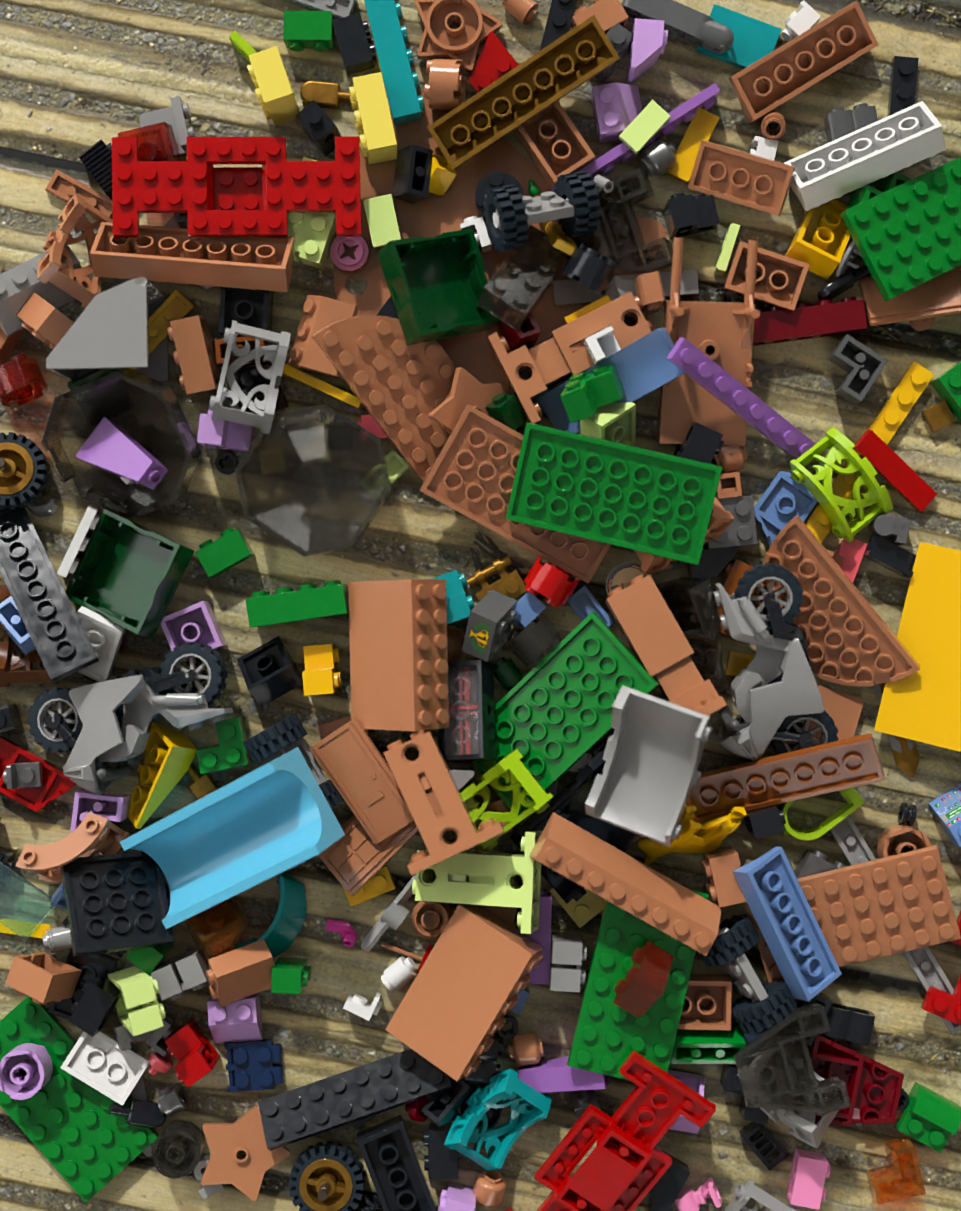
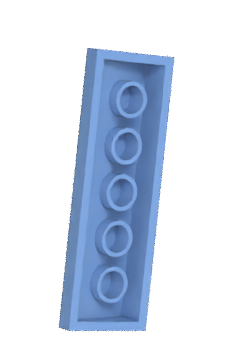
M658 328L582 372L584 375H587L601 365H606L607 367L615 365L625 393L621 400L613 403L635 402L685 374L666 359L675 346L666 328ZM569 380L535 399L556 429L577 434L580 432V420L573 423L570 422L560 397Z
M776 846L756 860L732 872L792 997L809 1002L842 973L783 848Z

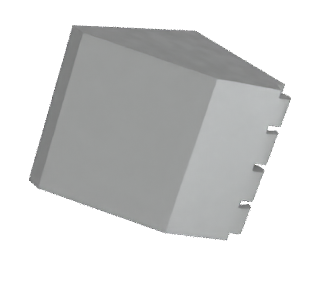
M145 277L134 278L96 295L47 358V370L68 381H72L95 369L115 368L123 383L169 382V336L150 355L148 341V319L164 303L166 297ZM120 368L137 369L129 377Z

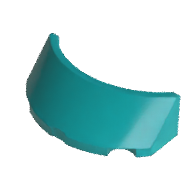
M284 871L276 882L280 886V901L276 916L268 930L259 939L252 937L247 942L236 940L228 952L262 939L265 940L273 958L285 951L293 943L294 938L301 931L305 921L307 908L304 884Z

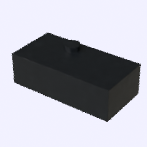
M401 1115L356 1133L359 1148L384 1211H437L436 1204Z

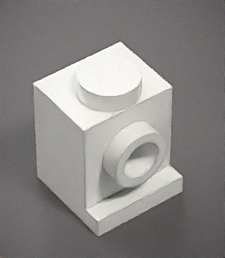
M803 0L797 11L792 12L784 22L786 27L781 32L783 38L789 42L817 25L821 16Z
M755 136L750 148L754 149H751L750 153L774 160L779 141Z

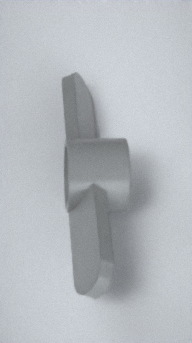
M416 875L410 879L397 898L390 903L380 919L361 943L363 950L370 951L389 926L396 930L406 918L409 910L404 905L413 894L412 884L413 880L416 879Z

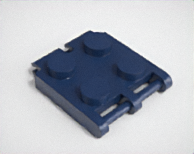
M273 1039L224 1043L228 1057V1064H226V1070L229 1072L228 1092L275 1089L276 1084L284 1082L283 1065H274V1063L281 1062L282 1060L281 1043H273ZM233 1070H235V1084Z

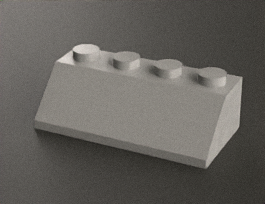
M65 244L64 248L71 256L73 269L82 268L68 244ZM46 252L0 274V327L6 336L24 328L21 326L23 320L16 314L34 292L57 310L77 300L48 281L45 285L37 279L39 259L45 257Z

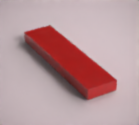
M867 430L856 442L853 449L862 458L866 457L874 469L918 512H922L935 498L937 493L872 430Z

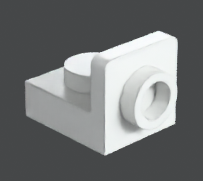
M471 216L464 219V223L460 224L461 230H476L474 235L478 246L482 247L483 252L492 250L483 217Z
M376 992L371 1004L367 1002L368 1000L359 994L354 996L349 994L343 1009L369 1021L372 1014L377 1016L383 1002L379 1001L381 993Z

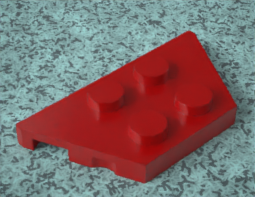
M493 31L489 33L468 79L477 92H480L518 66V63Z
M0 736V792L38 812L77 785L70 778L64 776L63 769ZM42 761L43 786L7 789V784L3 780V772L6 769V765Z

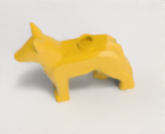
M686 806L679 825H682L681 833L677 840L673 839L670 847L649 838L640 840L637 843L638 848L646 855L644 864L648 866L657 858L671 852L707 853L716 850L728 835L740 827L741 820L747 816L745 808L734 807L729 814L712 819L701 825L692 821L695 817L696 807Z

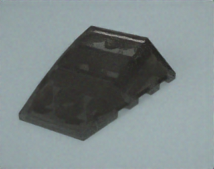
M682 577L657 584L658 590L694 651L690 657L701 677L721 680L723 678L721 625L711 578Z

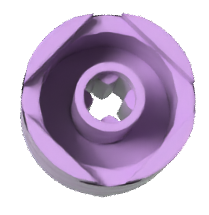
M24 1043L7 1053L0 1061V1090L15 1100H24L35 1095L47 1084L52 1075L53 1064L47 1049L42 1045Z

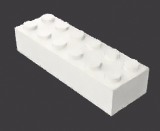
M921 101L784 163L796 167L790 187L804 209L808 211L835 198H840L844 194L858 188H862L869 183L885 178L894 172L910 167L919 161L933 157L946 150L942 125L924 102Z

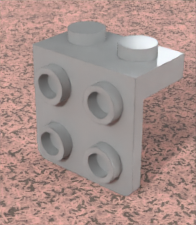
M180 96L170 98L172 107L142 113L139 116L147 157L150 161L187 154L186 137H196L194 128L190 127L189 119L192 118L188 103L185 104Z

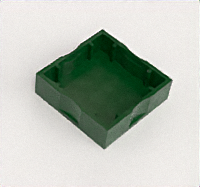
M473 229L446 232L435 237H413L389 241L377 252L407 346L486 331L502 321L492 287L485 275L483 259Z
M104 509L90 538L87 551L78 564L66 589L69 600L105 615L112 622L138 635L153 639L194 550L121 515Z

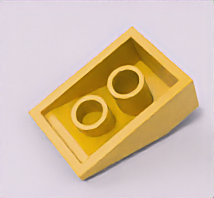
M833 199L817 208L806 211L785 256L810 264L809 271L827 280L840 264L851 236L840 215L848 206Z

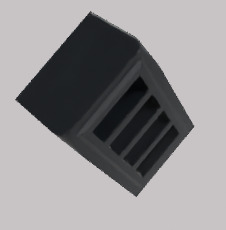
M750 1122L739 1131L741 1137L769 1171L788 1157V1154L764 1124ZM759 1131L763 1132L761 1135H759L756 1139L752 1141L751 1138L754 1135H756ZM764 1138H768V1140L765 1143H763L760 1147L756 1146ZM773 1144L774 1147L763 1155L762 1151ZM778 1150L780 1154L769 1162L767 1158Z

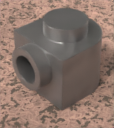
M180 1082L173 1086L169 1083L158 1090L160 1095L157 1099L158 1107L162 1114L171 1117L189 1107L187 1095Z

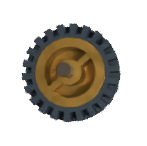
M9 432V435L0 433V508H9L10 510H16L15 507L25 508V504L28 502L33 504L36 496L41 497L42 493L40 491L42 488L46 489L48 484L45 481L50 476L47 472L49 464L46 462L47 458L42 450L31 439H27L21 434L18 436L13 432Z
M321 1141L317 1142L315 1147L313 1145L309 1146L306 1151L300 1154L292 1168L289 1180V1187H291L289 1194L290 1197H294V1206H300L299 1211L356 1210L364 1192L366 1174L363 1172V1163L358 1161L359 1156L356 1153L354 1155L351 1154L352 1149L350 1147L344 1149L342 1148V1143L338 1142L336 1146L333 1145V1141H327V1144L323 1145Z

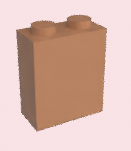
M264 939L208 959L209 970L206 971L210 984L208 990L212 1000L217 999L220 1007L271 988L273 957Z

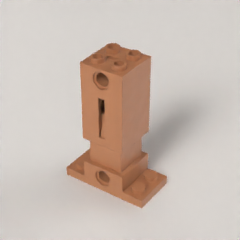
M630 291L552 331L549 340L529 350L524 345L509 353L510 348L504 336L499 338L497 332L488 336V345L507 383H509L513 395H517L528 418L527 422L540 425L543 413L538 403L534 401L546 394L548 388L595 365L584 345L586 338L612 326L614 329L613 335L620 348L623 349L654 331L650 319H645L641 312L643 307L638 296L634 297ZM630 320L634 326H627L624 321ZM527 372L531 375V378L522 380L519 374Z
M641 574L630 580L629 587L622 589L619 586L608 593L607 596L609 598L605 602L637 660L659 683V688L667 702L706 716L727 705L723 697L718 695L710 679L704 681L690 657L694 651L650 575L644 577Z

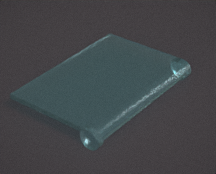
M0 862V923L27 940L50 910H53L56 906L50 905L51 897Z

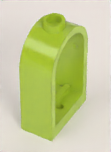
M853 787L839 790L847 803L810 830L796 829L787 820L788 809L796 800L781 803L780 810L783 811L786 824H783V834L786 837L792 835L797 839L806 841L817 839L865 802Z

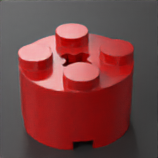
M538 556L524 580L526 583L524 589L536 596L539 593L547 597L545 601L556 608L560 605L565 606L580 579L576 578L573 581L571 579L572 574L550 562L543 563V558Z

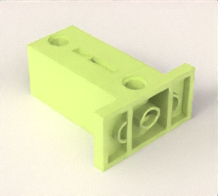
M533 830L525 832V837L522 836L521 851L524 854L462 851L417 872L416 879L413 880L412 893L415 894V901L522 908V912H518L517 926L521 927V933L532 934L539 929L542 863L529 857L542 831ZM432 870L436 874V879L432 876ZM518 875L523 879V886L517 882Z

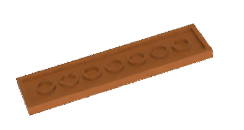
M872 733L756 761L702 772L697 786L693 785L686 805L696 807L697 810L694 812L695 817L692 821L697 823L727 815L734 807H744L745 811H750L883 781L885 776Z

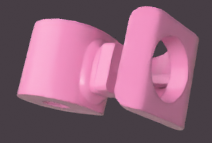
M711 1177L707 1178L696 1192L693 1191L692 1187L682 1189L674 1201L678 1211H699L700 1204H706L707 1198L712 1199L715 1207L719 1208L722 1206L721 1195Z

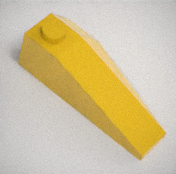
M154 721L149 729L151 734L144 750L146 751L144 762L139 764L137 772L140 773L138 786L133 787L128 808V818L136 829H141L188 771L196 756L197 748L187 736Z

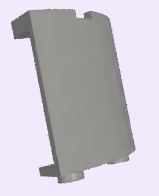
M622 685L612 706L611 728H614L615 731L607 741L602 758L606 761L603 768L604 771L602 775L597 774L585 802L586 814L670 847L673 839L677 840L682 830V825H679L692 787L693 785L697 786L701 776L698 767L705 742L709 740L712 728L708 726L709 716Z

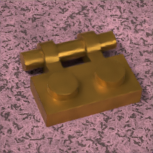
M508 555L500 560L497 558L492 561V565L482 571L480 569L475 571L473 576L466 579L471 588L479 583L483 588L475 594L479 602L491 590L513 599L527 591L524 589L525 584L517 570L510 574H507L504 568L512 564ZM498 572L501 579L489 585L486 579Z

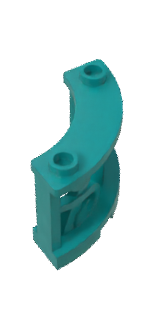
M513 1069L502 1071L491 1077L490 1084L484 1089L479 1087L466 1101L469 1106L462 1116H456L444 1145L450 1149L457 1150L487 1171L500 1170L508 1152L519 1136L534 1123L547 1118L550 1112L552 1096L549 1094L542 1095L518 1079V1073ZM510 1105L508 1122L487 1129L488 1119L486 1112L490 1108L498 1109ZM482 1142H484V1147L488 1154L487 1158L479 1154ZM475 1143L474 1150L468 1147L467 1144Z

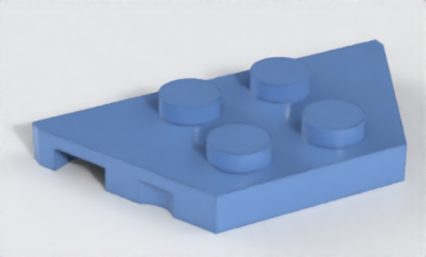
M779 471L754 506L755 520L769 546H771L773 540L783 527L796 515L804 522L818 502L801 483L798 484L792 478L790 472Z

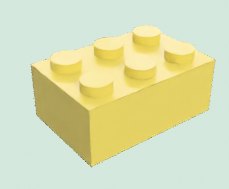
M277 46L249 55L251 65H248L247 68L254 82L256 95L267 120L272 118L275 126L295 120V116L300 112Z
M382 73L353 77V87H349L352 110H357L354 111L357 133H362V135H359L362 157H367L369 165L397 159V142Z

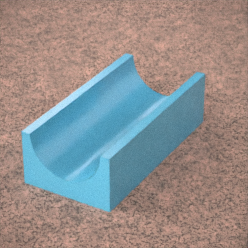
M297 747L124 839L120 844L124 851L137 849L145 852L155 860L163 871L170 890V907L162 923L168 929L320 854L345 834L301 751Z

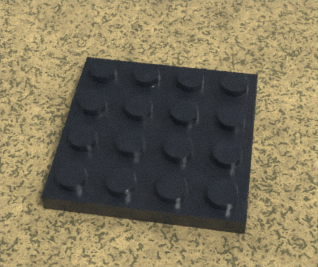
M142 851L79 857L61 866L74 957L165 946L174 943L172 927L166 929L162 923V920L169 911L162 870L148 854Z

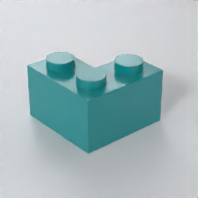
M454 570L431 578L446 579L447 624L469 617L470 611L475 605L472 596H466L464 588L468 587L464 573L459 574L458 570Z

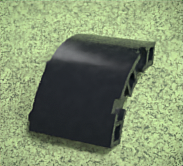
M605 749L590 760L574 777V780L551 799L550 806L546 808L545 812L540 814L536 812L513 832L510 838L520 850L522 836L525 837V832L533 830L543 831L548 822L547 819L561 807L565 808L564 812L571 815L567 819L568 821L624 853L643 837L586 814L585 802L597 774L602 775L604 771L603 768L606 761L602 758ZM542 864V876L566 904L572 899L577 902L587 893L583 886Z

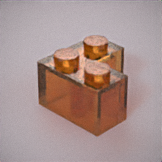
M908 1136L884 1141L889 1165L866 1170L870 1192L877 1204L926 1194L916 1149Z

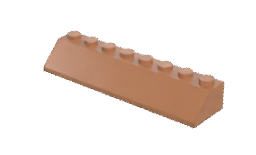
M101 222L89 254L95 277L130 280L145 277L148 281L288 292L292 278L294 237H189L187 228L139 225V238H114L113 223Z
M552 813L529 857L707 956L718 935L721 907L556 813Z

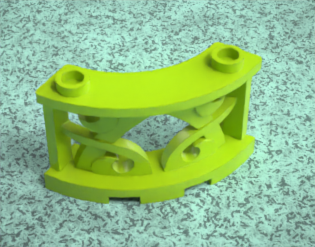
M832 427L825 432L826 436L799 458L790 461L791 476L798 484L801 483L819 502L831 522L833 533L838 538H843L850 543L854 540L853 536L881 513L887 515L893 510V504L885 485L880 486L874 477L878 473L866 457L861 459L853 450L855 445L840 431ZM829 448L826 457L820 456L823 451ZM813 459L823 464V466L813 465L810 467L815 469V475H812L805 468ZM843 460L847 464V468L844 469L837 465H841ZM833 471L839 474L854 473L857 476L853 485L854 500L833 494ZM861 485L863 486V488H864V490H865V494H864V493H860V487H861ZM855 509H856V511H857V517L854 519V517H855ZM846 514L849 515V521L853 520L849 524L845 519Z
M517 749L477 778L479 782L477 785L473 782L467 788L465 787L460 791L473 822L477 819L484 822L490 818H493L494 821L500 819L501 822H507L503 825V833L475 845L474 847L477 852L484 849L486 852H489L498 844L497 839L532 813L537 812L540 814L550 806L548 801L553 795L551 793L546 794L520 761L523 756ZM500 777L505 778L506 783L511 782V784H509V785H504V784H502V783L500 782ZM488 783L500 791H513V803L510 812L485 810L491 799L490 790L487 786ZM476 795H481L484 798L483 804L480 808H478L477 806L481 803V801H476ZM527 795H530V797H531L534 801H530V800L527 798ZM521 804H522L524 807H527L523 812H521V813L519 814L520 809H521Z

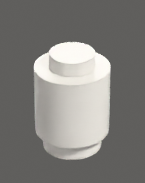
M401 956L384 970L381 980L391 992L396 989L400 990L417 975V966L410 957L405 958Z

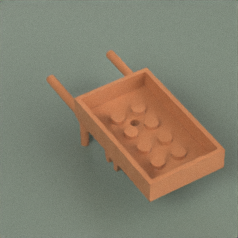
M674 238L670 300H666L664 303L663 328H666L674 345L680 337L685 338L747 389H750L752 387L751 372H753L751 361L754 320L760 316V312L755 309L756 304H754L759 240H748L744 303L680 301L684 238ZM711 345L713 347L712 353L706 354V347ZM683 374L659 388L656 440L659 444H682L692 422H697L723 434L721 439L724 441L723 445L738 444L739 446H745L747 422L688 375Z

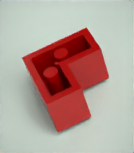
M193 1018L171 1033L164 1041L169 1054L178 1059V1063L174 1067L177 1079L181 1083H185L188 1088L212 1071L221 1057Z

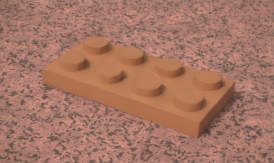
M701 140L688 189L780 216L796 167Z

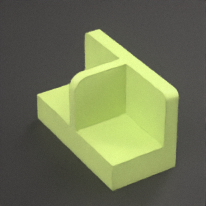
M387 194L365 199L363 203L373 247H382L389 241L400 240L401 236L392 195Z

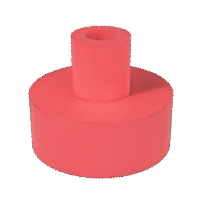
M152 1052L148 1057V1061L151 1064L148 1072L153 1076H156L158 1072L167 1073L173 1066V1061L167 1054L163 1057L161 1054L157 1055Z

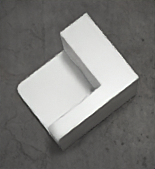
M612 326L586 338L584 341V345L594 364L621 350L613 335L614 329Z

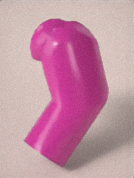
M327 919L326 931L339 932L346 947L355 945L358 939L357 933L348 921Z

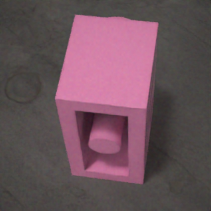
M795 1148L786 1193L790 1204L820 1209V1204L824 1202L826 1197L825 1178H829L831 1170L830 1163L823 1153Z

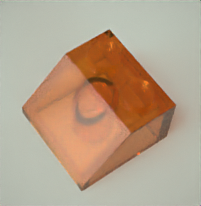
M231 898L185 920L192 939L207 959L234 950L248 922L246 916Z

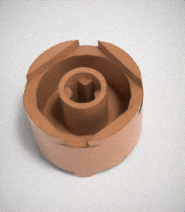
M427 60L426 72L429 75V84H425L424 96L425 99H429V108H432V110H453L464 103L466 99V80L461 75V72H466L464 60Z
M896 824L879 834L876 850L880 859L901 854L904 846L908 847L904 850L905 853L932 845L929 839L919 830L905 824Z

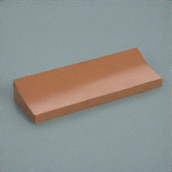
M856 0L731 76L729 80L738 97L746 121L750 123L879 44Z

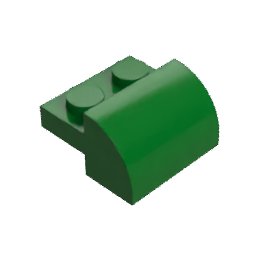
M915 1082L908 1095L909 1104L899 1119L896 1128L898 1131L941 1153L950 1135H956L961 1121V1107L957 1103Z

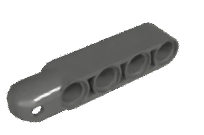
M623 0L621 3L629 17L634 19L663 20L664 30H668V34L717 54L725 53L733 45L734 35L730 28L715 22L708 15L674 0Z

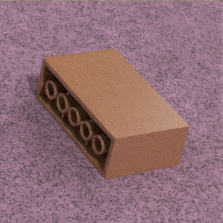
M446 579L348 582L351 720L356 717L363 729L424 731L449 728Z
M459 904L385 1030L454 1080L459 1081L464 1076L468 1078L472 1072H476L482 1063L480 1056L492 1046L494 1042L492 1036L494 1033L500 1031L507 1020L504 1017L508 1010L512 1011L519 1000L517 994L529 984L531 980L529 974L533 968L537 969L542 962L544 956L541 954L545 948L482 905Z

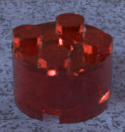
M25 353L14 356L12 361L4 364L0 363V401L3 406L11 407L10 403L17 402L18 406L31 403L43 396V389L48 390V385L36 359L28 358Z

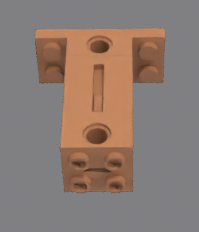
M425 730L411 734L412 740L406 743L401 739L387 745L388 751L384 752V756L428 849V853L424 849L413 854L410 858L411 861L407 867L411 875L504 832L500 819L494 821L493 818L480 823V829L477 830L432 731L426 733ZM410 746H414L419 750L418 759L412 760L408 757L407 750ZM454 830L458 838L454 841H449L445 838L444 832Z

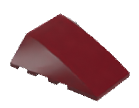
M818 1034L812 1046L806 1044L802 1051V1061L825 1080L837 1084L844 1094L846 1103L840 1108L830 1125L851 1126V1124L857 1123L867 1125L895 1122L904 1079L903 1073ZM796 1081L793 1099L803 1102L801 1091ZM819 1094V1098L827 1102L822 1105H815V1107L826 1111L832 1101ZM794 1107V1112L798 1114L796 1110H799L800 1108ZM815 1115V1125L818 1124L822 1116Z

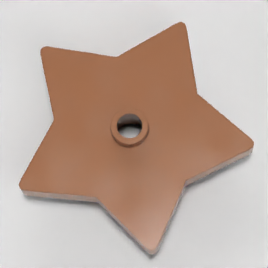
M414 0L415 7L425 28L417 52V58L423 60L447 57L449 59L464 60L466 71L472 73L479 45L487 39L491 31L495 34L502 28V21L480 9L475 0Z
M457 367L451 391L446 396L444 402L430 412L428 416L451 434L467 404L488 415L485 407L492 402L494 396L500 393L507 394L509 383L482 384L464 368Z
M255 1105L233 1123L203 1124V1131L211 1155L203 1173L201 1185L232 1184L252 1201L257 1200L265 1172L290 1154L289 1149L285 1146L272 1151L267 1149L259 1105ZM243 1150L246 1152V1156L238 1157L237 1152Z

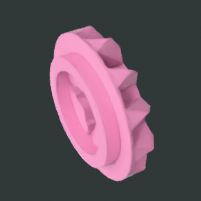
M336 237L331 244V259L341 270L352 272L353 270L361 269L368 258V246L362 237ZM344 244L350 249L356 248L353 252L355 260L349 256H343L346 253Z

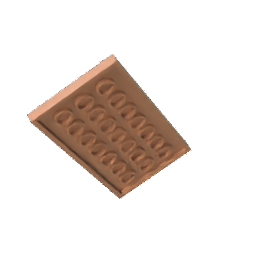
M467 404L422 484L420 491L584 582L589 583L611 544L507 520L506 515L524 435Z
M936 845L797 878L838 967L961 939ZM746 902L751 923L760 938L757 944L768 983L779 979L784 980Z

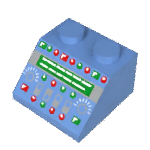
M960 783L928 803L952 844L961 848Z

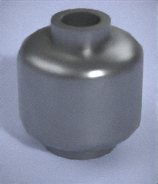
M657 140L642 151L640 165L647 175L660 177L675 166L676 149L670 142L665 143L662 140Z

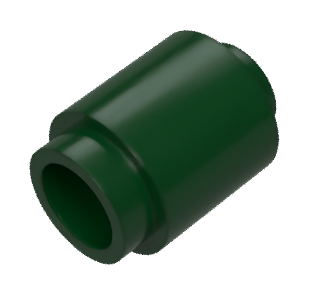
M502 657L493 664L495 668L494 676L504 690L510 691L524 677L511 658L506 660Z

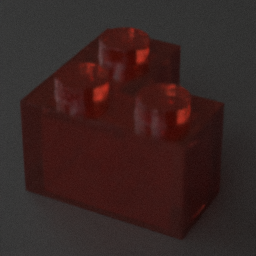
M649 941L642 948L638 947L632 955L631 961L634 963L627 972L626 978L624 980L620 979L614 988L616 996L613 1004L640 1018L663 994L674 956Z

